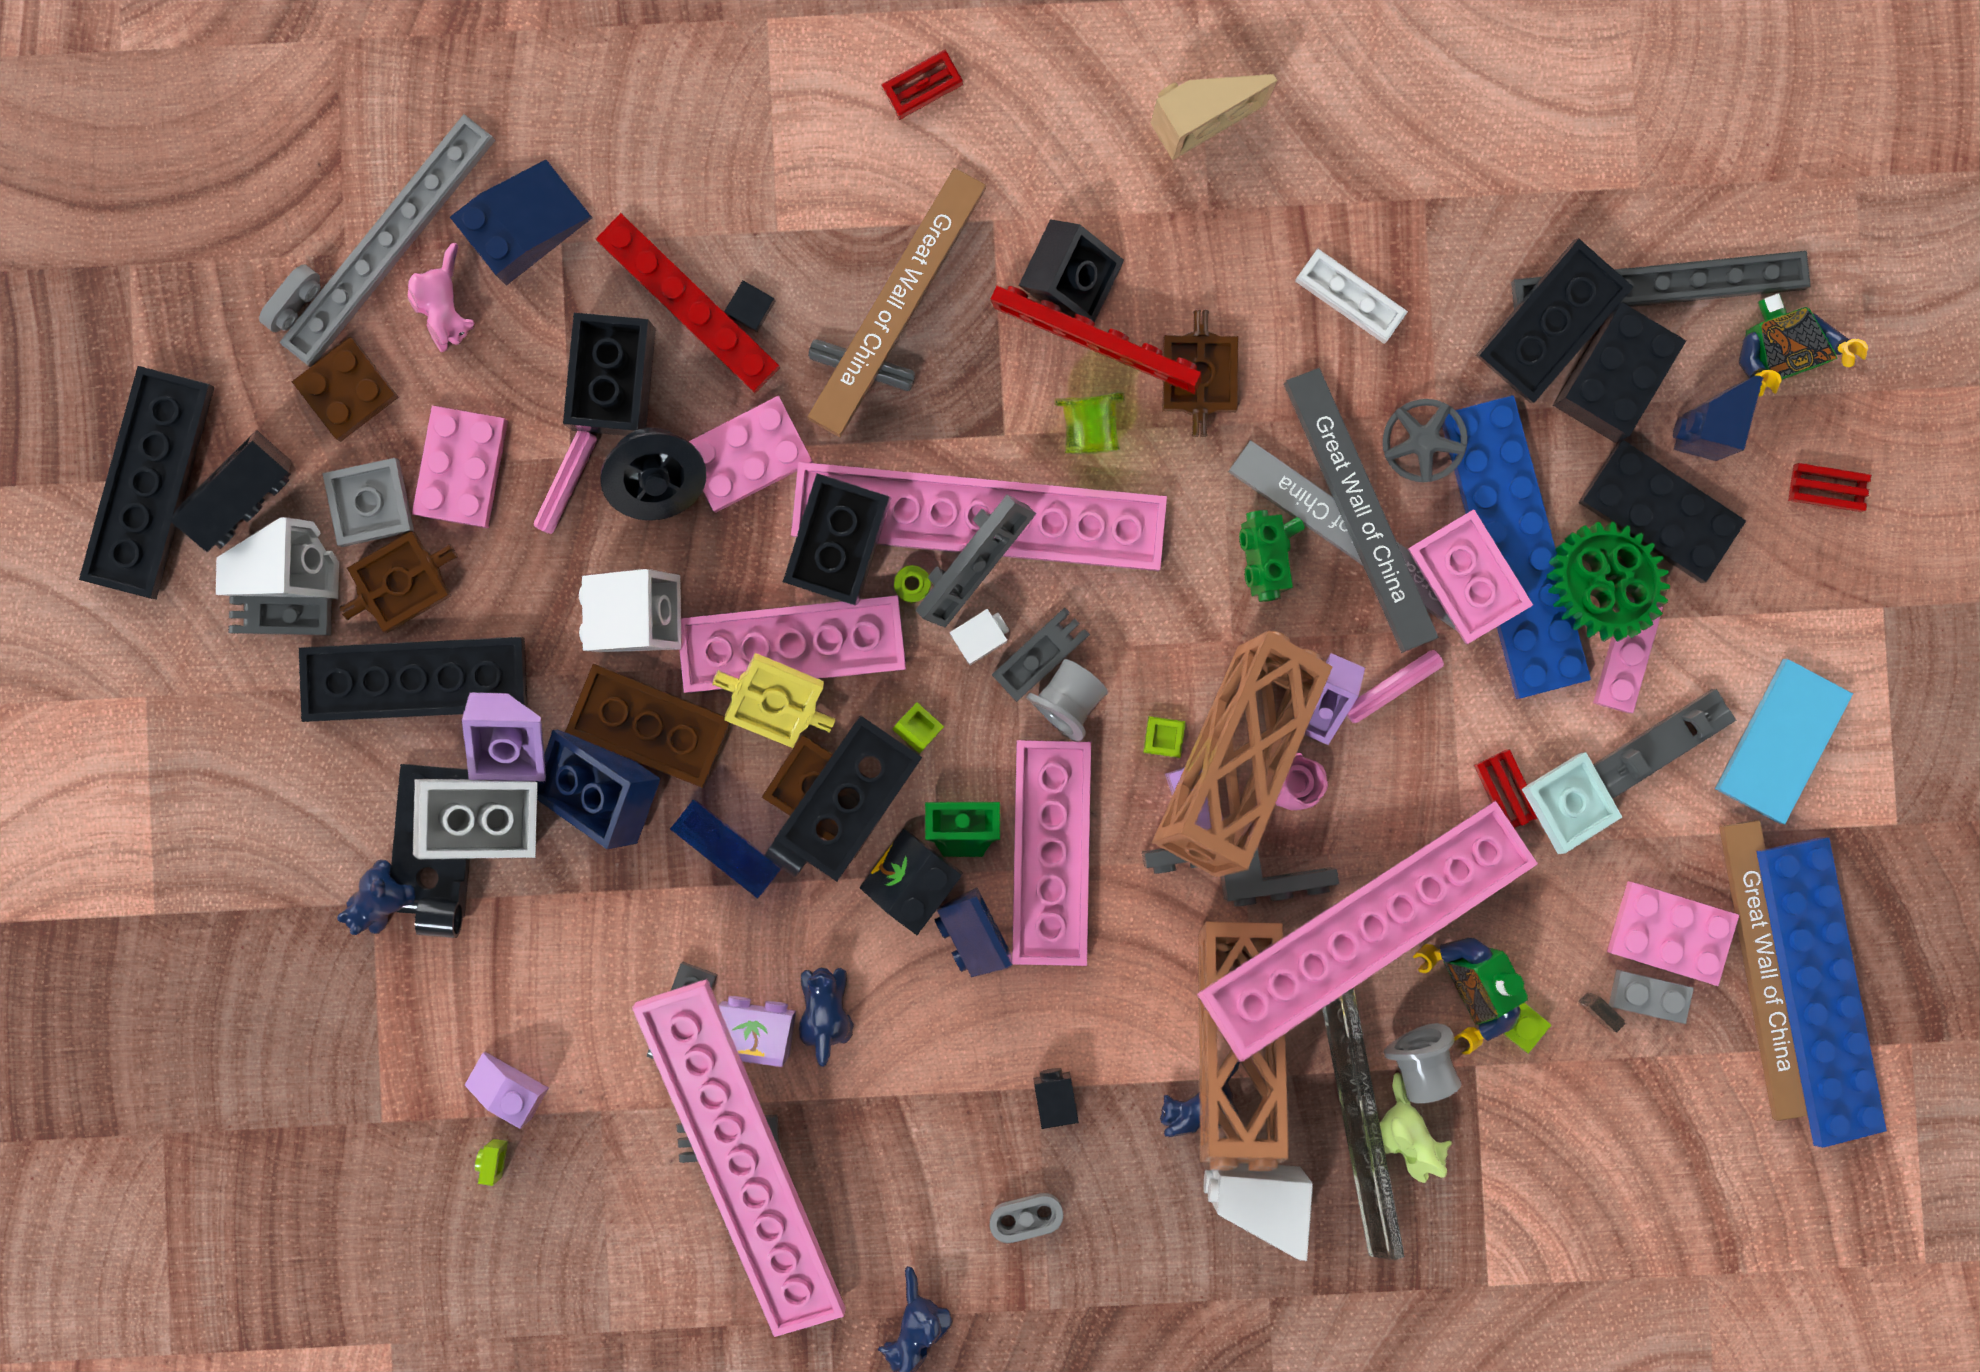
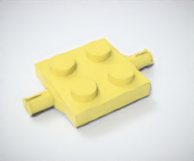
M754 654L747 670L739 678L718 670L713 679V686L715 685L732 692V701L725 713V721L791 748L794 747L800 733L809 724L830 733L835 723L834 717L832 718L815 711L816 701L823 690L824 681L760 654Z

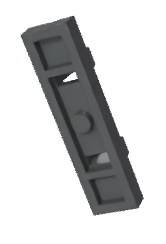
M1009 495L1004 497L992 514L981 509L973 519L980 529L947 571L936 566L928 576L934 587L916 608L917 613L924 620L946 628L1034 518L1036 513L1027 504Z
M1711 689L1593 765L1613 799L1729 726L1736 719L1718 690ZM1684 721L1691 722L1697 734L1693 736Z

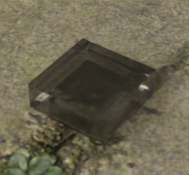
M1586 993L1578 1001L1598 1022L1615 1033L1626 1024L1625 1020L1612 1007L1595 994Z

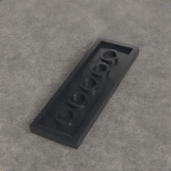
M137 366L79 580L157 600L176 531V526L170 521L176 509L183 503L214 392V386Z
M524 637L298 648L301 722L464 714L470 693L509 694L528 708Z

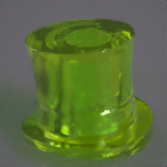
M1124 393L1084 398L1054 399L1055 406L1063 407L1066 426V454L1090 455L1120 450L1116 428V404L1125 401Z

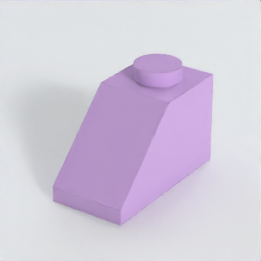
M1332 653L1326 660L1327 664L1333 666L1304 734L1329 745L1357 700L1365 671L1364 667Z
M487 1052L482 1053L465 1083L467 1089L486 1110L519 1129L532 1119L549 1087Z

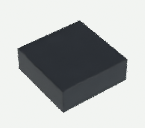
M742 280L724 312L734 320L758 332L776 301L770 295Z

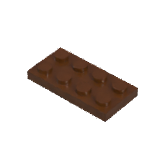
M592 664L565 733L698 787L705 788L731 723L725 721V716L597 664Z

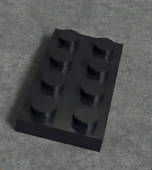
M1574 239L1476 356L1529 403H1535L1634 287L1582 240Z
M1621 440L1616 444L1578 502L1607 522H1615L1619 530L1627 525L1630 526V537L1632 538L1642 533V545L1646 546L1654 543L1655 546L1652 550L1654 553L1663 556L1666 561L1700 583L1708 581L1746 523L1745 519L1625 440Z

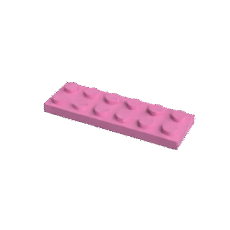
M899 596L860 599L858 605L841 601L681 618L680 660L684 693L722 689L712 685L716 672L720 670L730 676L739 678L747 670L755 653L817 679L906 670Z
M1017 740L1012 964L1087 966L1091 742Z

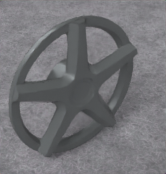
M1419 399L1399 407L1390 417L1383 433V450L1389 465L1402 477L1415 482H1433L1446 477L1460 464L1467 448V431L1460 415L1448 404L1434 399ZM1419 406L1439 408L1426 425H1421L1407 411ZM1448 414L1453 417L1459 427L1461 443L1439 435V431ZM1399 419L1410 436L1408 440L1390 449V434L1395 422ZM1436 451L1457 454L1449 467L1432 475L1433 454ZM1413 453L1417 454L1421 476L1405 471L1394 459Z

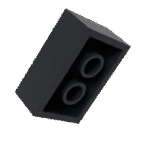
M1622 302L1598 328L1552 406L1617 443L1631 435L1687 340Z
M574 312L563 425L576 432L587 431L589 433L626 436L631 432L647 427L656 328L649 319Z
M256 430L176 509L170 522L206 552L215 545L219 549L223 548L236 534L237 523L241 519L249 522L262 509L263 506L261 504L265 501L263 497L268 492L275 496L289 482L291 460Z
M816 473L783 583L852 605H858L892 498Z

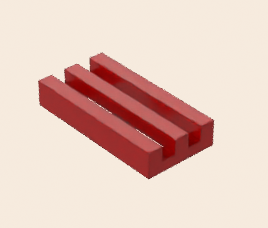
M945 49L881 84L892 108L895 109L896 115L901 120L963 86V80ZM943 63L945 64L946 68L917 82L897 95L894 93L895 89ZM949 76L952 77L948 81L938 85L937 87L918 96L917 98L909 101L908 103L901 105V103L905 100L915 96L916 94L935 85L936 83L944 80L945 78Z
M1797 463L1793 465L1788 501L1864 512L1867 510V504L1864 503L1865 497L1869 496L1870 490L1866 489L1867 483L1871 482L1872 475ZM1806 474L1856 482L1857 485L1853 487L1801 478V475ZM1804 487L1854 495L1855 498L1854 501L1799 493V488Z
M1506 749L1474 764L1491 803L1497 802L1514 829L1529 823L1533 819H1538L1522 791V788L1527 786L1510 749ZM1502 760L1504 761L1508 769V772L1518 790V793L1528 811V813L1524 814L1520 806V803L1510 785V782L1500 764V761ZM1489 766H1492L1516 816L1513 820L1510 819L1487 771Z

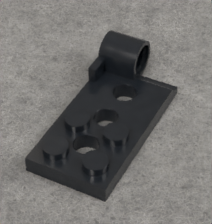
M860 715L775 837L764 857L795 878L808 862L838 882L922 757ZM865 758L876 759L881 765L879 775L874 778L864 777L859 771L860 762ZM851 788L859 794L860 802L855 808L845 809L838 803V794L843 789ZM830 819L838 825L839 831L834 839L823 840L817 835L816 827L820 821Z
M400 764L390 876L399 885H412L416 892V899L413 904L403 906L397 912L416 914L415 930L417 935L457 938L461 931L463 918L465 917L470 858L418 859L413 855L415 779L469 780L468 769ZM426 867L433 868L438 874V882L433 888H427L421 882L420 876Z

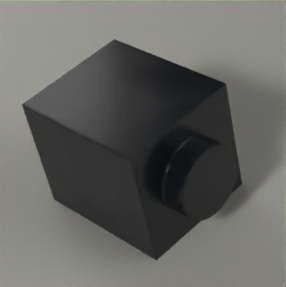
M1061 1068L1041 1071L1040 1077L1033 1078L1041 1129L1079 1123L1070 1072L1062 1073Z

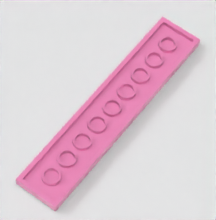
M798 462L791 530L792 537H797L815 476L818 473L892 498L877 545L961 553L980 529L973 521L979 511L984 509L992 514L1004 497L1009 495L1027 504L1036 515L1002 557L1160 571L1167 496Z
M1495 801L1199 992L1198 996L1239 1061H1243L1538 863Z
M706 979L636 1002L632 1008L774 1337L844 1317L845 1305L708 980Z

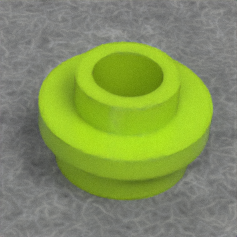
M915 565L902 568L894 579V588L897 595L902 600L911 603L923 600L931 589L928 573L923 568ZM916 577L919 580L920 584L916 590L911 591L906 588L905 582L908 578Z

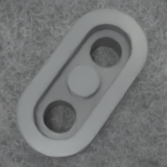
M305 264L295 268L263 307L259 316L260 323L272 332L290 329L296 322L297 313L305 302H310L319 293L321 288L319 284L320 275Z
M1039 1193L1001 1203L991 1212V1233L997 1240L1003 1243H1014L1052 1233L1060 1227L1063 1221L1062 1205L1054 1195L1049 1193ZM1041 1206H1047L1051 1209V1213L1047 1217H1041L1038 1215L1037 1210ZM1006 1215H1011L1014 1217L1015 1223L1012 1226H1005L1002 1224L1001 1219Z

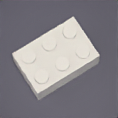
M415 779L413 855L418 859L535 858L537 782Z

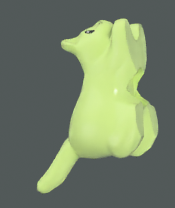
M1399 1072L1395 1073L1392 1087L1397 1103L1387 1111L1381 1122L1373 1126L1374 1132L1372 1137H1375L1373 1139L1374 1145L1384 1154L1401 1153L1405 1159L1408 1172L1419 1182L1425 1183L1429 1178L1428 1173L1444 1178L1447 1175L1445 1167L1448 1156L1447 1151L1452 1142L1449 1140L1440 1143L1432 1138L1423 1117L1411 1106L1410 1101L1407 1099L1402 1075Z

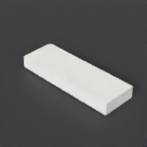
M1318 248L1295 280V282L1384 344L1408 312Z

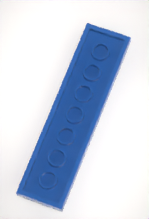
M1512 395L1455 410L1462 418L1467 431L1466 452L1462 461L1454 470L1465 513L1467 514L1473 509L1476 511L1533 606L1497 626L1516 699H1521L1589 681L1591 677L1578 629L1576 631L1573 629L1575 618L1572 616L1563 620L1562 616L1567 610L1565 606H1553L1560 599L1559 594L1548 593V589L1556 584V581L1547 578V574L1556 569L1549 564V561L1557 555V552L1555 551V544L1515 397ZM1448 414L1442 425L1445 438L1461 443L1459 427L1453 417ZM1449 453L1451 461L1453 462L1457 454Z
M1820 837L1756 851L1813 1145L1824 1148L1886 1132L1887 1129L1830 838Z

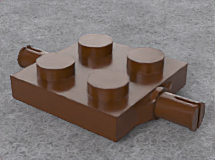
M1194 310L1193 332L1183 336L1164 335L1163 356L1173 361H1176L1177 358H1183L1194 363L1197 366L1196 370L1201 372V383L1196 394H1193L1163 381L1162 411L1184 412L1193 415L1192 437L1199 436V423L1200 437H1207V415L1215 412H1236L1238 410V336H1218L1208 332L1209 311L1203 310L1201 313V310Z
M410 531L347 567V570L356 584L358 597L339 607L340 611L344 612L342 615L345 619L349 620L360 612L367 610L375 617L382 631L388 633L450 598L451 594L441 578L439 567L458 558L457 553L454 552L455 549L451 544H448V546L431 555L425 550L417 534Z

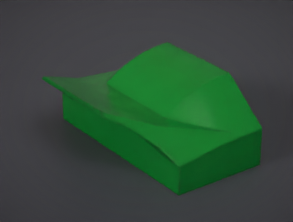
M925 802V840L933 842L943 857H983L992 842L1000 840V802Z

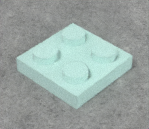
M1586 752L1577 754L1522 788L1523 793L1558 854L1567 853L1622 818L1621 813Z

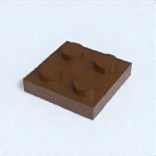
M351 337L292 381L330 433L340 442L399 398L359 344Z

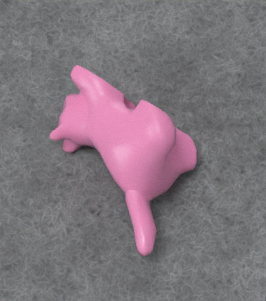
M457 243L450 244L444 252L442 268L431 269L423 274L414 273L408 282L409 302L416 313L419 312L428 316L427 328L441 353L447 350L448 341L454 345L460 344L463 338L467 336L468 331L474 328L473 325L475 324L471 319L462 318L455 311L452 276L455 257L458 251Z

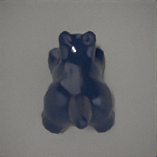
M377 860L373 867L365 872L359 881V891L349 898L346 902L347 908L337 916L338 921L345 923L352 935H358L366 929H369L373 934H379L386 928L390 913L399 911L403 906L413 904L416 899V892L412 885H399L391 878L392 865L387 860Z
M822 967L816 969L813 973L810 970H804L801 973L800 982L806 1010L799 1022V1035L803 1044L815 1046L817 1062L821 1067L826 1066L828 1063L831 1045L837 1043L845 1044L853 1035L854 1024L850 1015H847L843 1009V996L847 977L846 971L842 968H837L833 974L829 969Z
M1239 1059L1221 1088L1237 1116L1239 1113L1234 1105L1233 1093L1228 1082L1239 1068ZM1199 1093L1186 1102L1174 1100L1169 1095H1164L1160 1121L1164 1126H1169L1164 1130L1165 1137L1170 1138L1195 1133L1200 1127Z
M910 1266L905 1268L907 1306L903 1312L899 1337L896 1341L886 1342L884 1346L878 1348V1351L884 1354L893 1372H916L927 1357V1347L929 1348L934 1343H937L952 1325L951 1315L947 1308L938 1307L931 1300L919 1296L918 1278Z

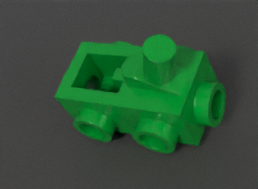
M1268 510L1246 513L1247 521L1241 524L1242 529L1239 533V543L1241 549L1245 551L1247 562L1244 571L1245 582L1251 589V596H1258L1259 602L1281 599L1280 593L1293 588L1288 552L1291 549L1289 538L1305 529L1304 523L1299 517H1296L1283 524L1282 514L1269 516Z

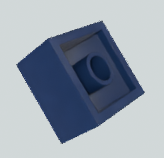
M1753 376L1728 388L1686 412L1682 417H1679L1673 429V438L1676 439L1674 450L1713 461H1718L1744 451L1763 377Z

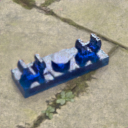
M695 799L692 800L670 828V830L757 899L760 898L782 870V868L765 858V854L753 846V844Z

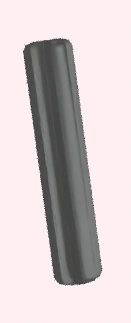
M814 339L810 345L808 356L811 360L836 368L847 349ZM885 361L875 381L909 391L915 380V372Z

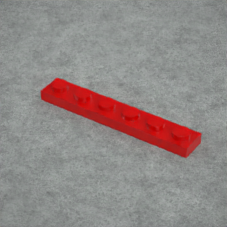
M622 213L596 238V241L752 392L756 394L780 369V366Z
M996 285L990 298L994 309L1196 394L1201 383V372L1196 370L1197 366L1194 363L1183 358H1177L1176 361L1162 356L1163 351L1151 344L1143 343L1142 347L1129 342V337L1118 330L1109 329L1108 332L1094 327L1095 322L1085 316L1075 314L1074 318L1061 313L1062 309L1052 302L1042 300L1039 304L1028 299V294L1019 288L1008 286L1006 290Z

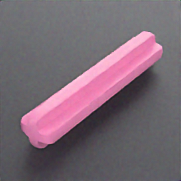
M577 431L534 521V526L537 529L548 534L554 532L597 442V438L587 431Z
M1435 650L1428 651L1358 697L1348 712L1347 717L1353 723L1360 722L1442 668L1444 665L1442 658Z

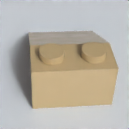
M1274 74L1188 80L1180 86L1177 83H1173L1159 92V98L1156 99L1150 124L1170 157L1174 160L1266 106L1277 79Z

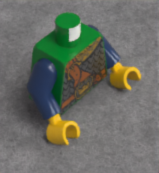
M1779 293L1757 302L1764 322L1746 330L1739 365L1748 378L1756 375L1763 377L1759 396H1763L1766 387H1769L1774 394H1777L1783 379L1838 359L1836 354H1842L1841 363L1843 366H1854L1855 355H1858L1863 360L1866 359L1868 345L1860 339H1848L1818 315L1812 313L1808 307L1787 313Z
M1464 938L1441 944L1440 949L1434 945L1425 944L1414 954L1413 958L1423 957L1427 960L1418 968V971L1421 973L1430 972L1439 960H1443L1475 1025L1479 1024V1029L1467 1027L1454 1037V1041L1463 1037L1470 1043V1047L1461 1052L1462 1054L1468 1055L1482 1045L1483 1039L1490 1041L1516 1026L1521 1014L1519 1005L1528 1000V995L1524 989L1522 977L1516 973L1504 951L1489 948L1475 938Z

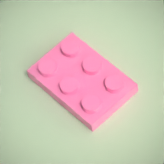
M779 396L689 441L703 457L706 466V483L703 492L715 513L797 472L798 462L813 463Z
M432 406L412 514L425 518L488 528L508 420L495 416Z
M1474 509L1407 549L1465 644H1469L1533 606Z
M1628 881L1607 952L1719 986L1739 915Z

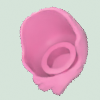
M1296 753L1277 798L1276 805L1288 810H1302L1316 805L1319 799L1326 793L1328 787L1327 774L1324 767L1316 761L1303 757L1302 753Z

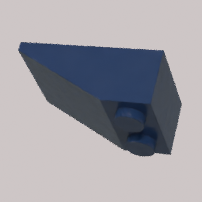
M545 159L478 194L450 216V218L493 273L507 286L590 221L592 216Z
M552 730L544 754L546 780L535 781L537 782V800L605 849L637 844L661 779L631 759L561 730Z
M977 887L938 907L939 917L934 919L944 939L949 936L951 937L957 949L951 953L961 972L968 970L972 978L1012 966L1011 952Z

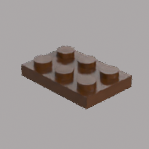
M802 735L762 795V798L791 816L833 754ZM846 788L838 794V803L845 809H853L860 802L859 794L854 789ZM830 819L820 821L816 827V833L826 840L834 839L839 831L838 825Z

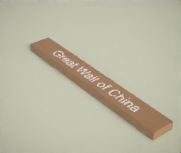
M953 168L807 416L809 421L841 438L985 192L986 185Z
M1753 820L1719 826L1734 912L1739 915L1737 928L1772 1119L1781 1121L1808 1116L1756 851L1765 850L1761 822Z

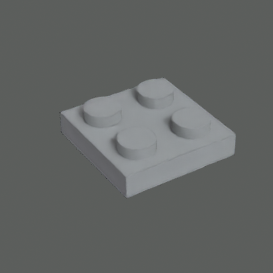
M392 458L322 473L337 546L345 547L401 535L410 531L414 532L399 459Z

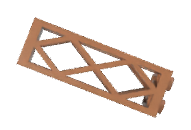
M1268 630L1239 645L1152 843L1215 877L1248 870L1333 666L1322 661V657L1318 653L1308 649H1301L1290 643L1289 637L1277 631ZM1272 682L1287 689L1277 714L1275 711ZM1260 689H1262L1266 730L1261 734L1255 694ZM1246 708L1249 742L1234 751L1232 737ZM1252 758L1253 770L1240 798L1236 768ZM1226 775L1230 815L1222 820L1217 780ZM1206 797H1208L1211 828L1208 830L1195 824Z
M1205 922L1198 934V993L1227 975L1235 960L1239 966L1247 962L1242 951H1246L1250 959L1259 954L1258 952L1264 951L1283 938L1282 923ZM1216 951H1230L1216 974ZM1198 996L1200 1163H1210V1170L1228 1171L1237 1168L1238 1164H1249V1171H1272V1169L1278 1168L1279 1163L1288 1159L1285 1033L1265 1046V1060L1259 1051L1251 1055V1058L1263 1075L1265 1083L1249 1057L1240 1061L1262 1097L1247 1126L1244 1127L1221 1089L1237 1063L1238 1058L1231 1048L1218 1070L1217 1025ZM1266 1121L1267 1139H1255ZM1218 1123L1227 1138H1219Z

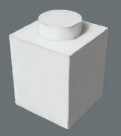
M986 609L951 631L950 635L968 664L972 665L1007 643L1004 634L1009 632V629L998 612L991 615L989 610Z

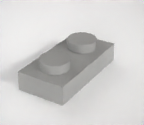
M1616 969L1609 1006L1686 1024L1694 988Z

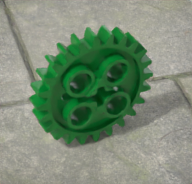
M1599 521L1592 525L1590 529L1584 525L1576 533L1572 532L1564 539L1565 543L1563 542L1556 547L1555 551L1558 555L1549 561V564L1556 569L1547 574V578L1556 581V584L1548 589V593L1559 594L1560 599L1553 606H1565L1567 610L1563 614L1562 619L1566 620L1573 616L1576 619L1573 627L1575 631L1584 625L1587 627L1586 633L1588 638L1594 636L1599 631L1601 641L1605 642L1614 636L1616 641L1619 642L1626 638L1627 635L1633 638L1640 634L1641 630L1648 629L1653 625L1652 620L1654 621L1663 614L1659 608L1668 603V599L1661 594L1670 589V585L1661 582L1660 579L1669 572L1665 569H1658L1656 564L1664 558L1663 556H1651L1650 552L1655 545L1651 543L1644 547L1641 544L1643 539L1642 533L1632 538L1630 537V526L1627 525L1617 532L1615 522H1611L1603 528ZM1617 556L1624 560L1626 567L1619 563ZM1582 560L1590 565L1591 572L1584 568ZM1626 591L1633 596L1634 603L1627 598ZM1590 595L1598 600L1600 608L1592 603Z

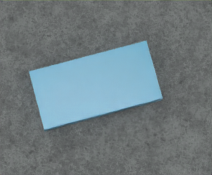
M1782 659L1715 790L1779 824H1785L1853 693L1789 659Z

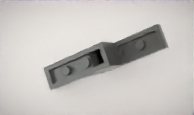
M1258 847L1248 870L1220 876L1223 897L1228 902L1234 901L1235 907L1256 904V897L1270 895L1271 901L1293 898V891L1307 889L1308 895L1324 894L1330 892L1329 886L1339 884L1337 869L1332 867L1262 878ZM1163 848L1142 851L1144 867L1153 868L1154 874L1176 871L1175 864L1187 862ZM1190 863L1191 868H1198Z

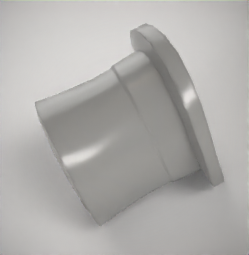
M1064 659L1056 674L1038 696L1029 693L1026 698L1064 736L1078 742L1086 735L1083 724L1087 716L1108 694V690L1088 670L1071 660Z
M1434 1023L1418 1027L1402 1035L1384 1049L1385 1057L1390 1060H1396L1400 1068L1406 1096L1410 1102L1430 1103L1439 1101L1453 1095L1462 1085L1449 1052V1048L1454 1043V1035L1452 1030L1444 1024Z

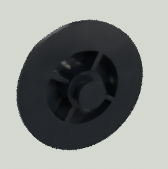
M643 428L626 435L608 454L601 468L600 483L606 500L620 513L638 520H662L680 514L695 503L706 483V466L700 452L689 441L661 428Z

